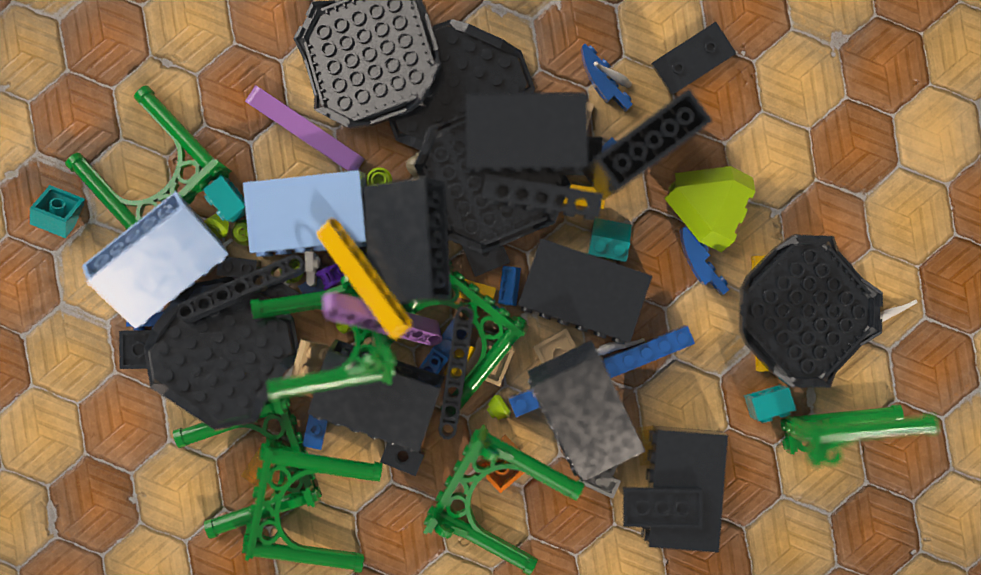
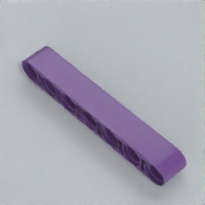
M255 85L245 100L252 107L347 171H357L365 160L359 154Z
M335 292L327 293L322 297L324 314L327 319L388 334L364 300ZM406 312L412 321V327L400 338L426 345H437L442 341L438 321Z

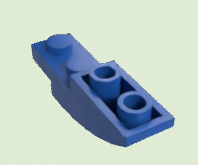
M582 45L581 55L583 64L593 87L606 104L613 99L626 112L633 105L631 97L626 92L622 93L617 88L619 85L612 78L608 79V75L597 68L594 62L609 69L611 68L610 64L604 59L601 60L597 56V51L591 45Z
M686 226L680 229L682 249L695 277L702 285L710 282L720 295H724L729 291L727 287L728 282L722 276H717L714 272L716 270L709 261L706 263L705 260L710 256L708 253L709 248L705 244L700 243Z
M455 317L442 334V341L432 348L419 368L438 374L448 361ZM459 329L457 334L460 338H464L467 331Z

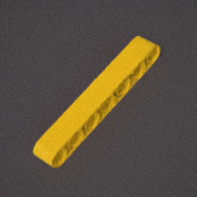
M330 218L317 231L318 238L386 332L392 338L399 339L412 327L411 319L340 222Z

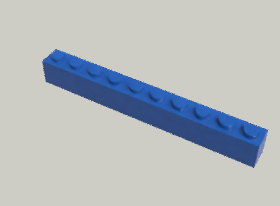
M684 325L603 358L602 361L610 378H613L695 344L689 327ZM531 388L508 397L516 417L540 408Z

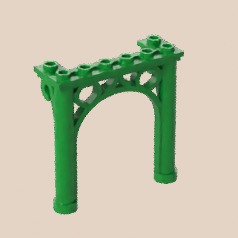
M143 86L138 89L134 99L173 139L178 152L175 172L162 190L143 200H127L120 197L81 153H74L65 162L67 168L71 172L76 173L126 230L143 218L145 206L154 205V207H157L159 204L156 202H163L176 192L180 186L177 184L178 181L186 185L178 194L189 205L194 201L195 196L202 192L212 180L215 181L220 176L228 178L232 172L229 167L213 158L154 95V91L149 86ZM185 151L194 159V161H185ZM194 166L195 174L190 179L184 180V168ZM126 205L137 207L136 216Z
M449 259L451 288L455 292L454 298L452 300L403 304L401 307L405 312L416 314L421 309L432 305H445L458 310L460 306L467 304L474 309L473 323L481 337L482 351L478 363L465 378L461 402L462 409L515 342L526 334L529 326H527V321L520 316L516 317L514 315L511 318L509 311L503 307L499 308L494 304L495 301L490 296L481 294L479 292L480 289L475 284L466 282L464 280L465 277L460 272H454L453 269L455 267L452 266V261ZM460 291L472 300L470 302H455L460 296ZM477 306H480L490 314L482 318L481 322L478 319L480 315L478 314ZM461 310L462 313L470 318L468 310ZM487 320L494 321L499 326V332L497 334L486 333L484 322ZM385 334L386 343H384V346L388 345L390 347L396 339ZM487 339H498L495 342V344L491 347V349L487 352ZM456 389L452 395H457L459 390ZM446 407L448 413H456L455 407Z
M345 275L341 279L342 285L325 291L261 301L254 299L250 300L253 319H260L309 310H324L322 297L330 292L363 299ZM349 325L355 338V347L350 358L342 366L330 371L267 381L270 402L279 400L282 397L379 380L390 385L392 376H395L393 365L396 364L394 353H390L389 346H384V343H386L385 334ZM371 337L373 346L364 344V341ZM364 351L371 353L364 356L362 360L358 357Z
M289 396L279 398L276 401L270 402V399L267 401L259 419L267 417L264 420L263 427L251 423L215 431L202 422L184 429L178 428L173 430V438L178 448L236 428H249L258 431L265 437H270V440H274V445H284L282 441L278 442L276 439L281 438L287 433L292 451L308 453L302 446L303 436L296 429L297 419L294 413L291 414ZM271 419L279 421L281 426L280 434L274 435L268 431V423ZM289 467V470L296 473L301 468ZM280 470L278 484L285 482L286 473ZM315 473L299 478V485L297 487L290 486L287 491L292 493L283 496L279 513L306 504L308 507H316L321 501L322 492L319 486L316 487L314 481L316 479ZM250 506L204 521V528L208 538L218 537L221 533L251 523L252 517L249 516ZM262 509L261 520L271 517L268 509Z
M900 404L875 409L801 416L789 415L781 419V429L785 433L782 443L784 450L791 455L798 452V450L806 452L808 463L815 468H820L823 462L828 465L838 464L842 459V452L834 451L832 458L828 457V453L853 443L858 439L921 433L933 435L938 433V421L934 413L924 414L923 417L904 418L903 409Z
M482 424L480 430L475 429L469 445L467 444L464 448L462 461L457 460L453 468L455 473L453 476L449 475L446 479L444 492L442 490L439 491L435 499L437 504L435 506L431 505L423 522L426 525L423 533L431 534L435 530L443 538L449 539L453 534L463 537L520 568L526 575H531L538 558L488 532L476 521L471 508L472 493L476 485L491 472L500 469H516L576 501L581 495L585 483L573 480L488 433L486 425ZM482 455L485 459L491 461V465L486 467L479 466L477 463L478 457ZM498 457L501 458V459L506 460V461H501V462H497V463H496V460L498 459ZM472 462V467L476 472L466 475L465 472ZM461 483L464 487V493H453L458 484ZM455 499L462 500L465 508L460 511L452 509V501ZM466 515L469 523L464 521L460 517Z
M266 437V442L261 443L259 460L263 461L262 467L257 468L256 479H259L258 486H254L252 498H256L255 505L251 504L249 511L252 521L247 523L243 539L242 553H245V561H249L253 557L349 569L353 570V572L361 573L364 563L363 553L305 546L293 541L281 525L279 515L280 504L290 485L305 475L322 473L380 482L383 463H368L292 451L291 447L274 445V440ZM288 467L301 468V470L291 475ZM275 471H284L287 475V480L282 484H275L272 480ZM267 483L273 490H276L274 495L269 498H265ZM262 509H268L271 517L275 519L266 518L260 522ZM272 524L276 527L277 532L273 537L263 536L262 532L265 525ZM281 537L287 545L275 542Z

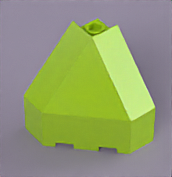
M732 166L675 173L676 181L668 187L669 194L664 199L699 242L719 252H723L735 241L737 237L735 231L738 223L742 224L748 210L745 208L749 198H753L755 194L753 177Z

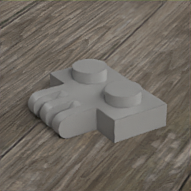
M305 251L306 282L309 286L315 287L317 285L316 273L318 270H321L322 261L313 251Z
M617 465L583 481V483H585L586 487L614 498L621 480L613 477Z

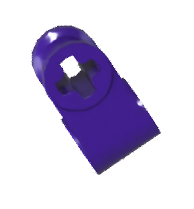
M336 263L316 273V276L320 277L325 286L323 289L328 290L338 285L345 274L341 272L340 267Z

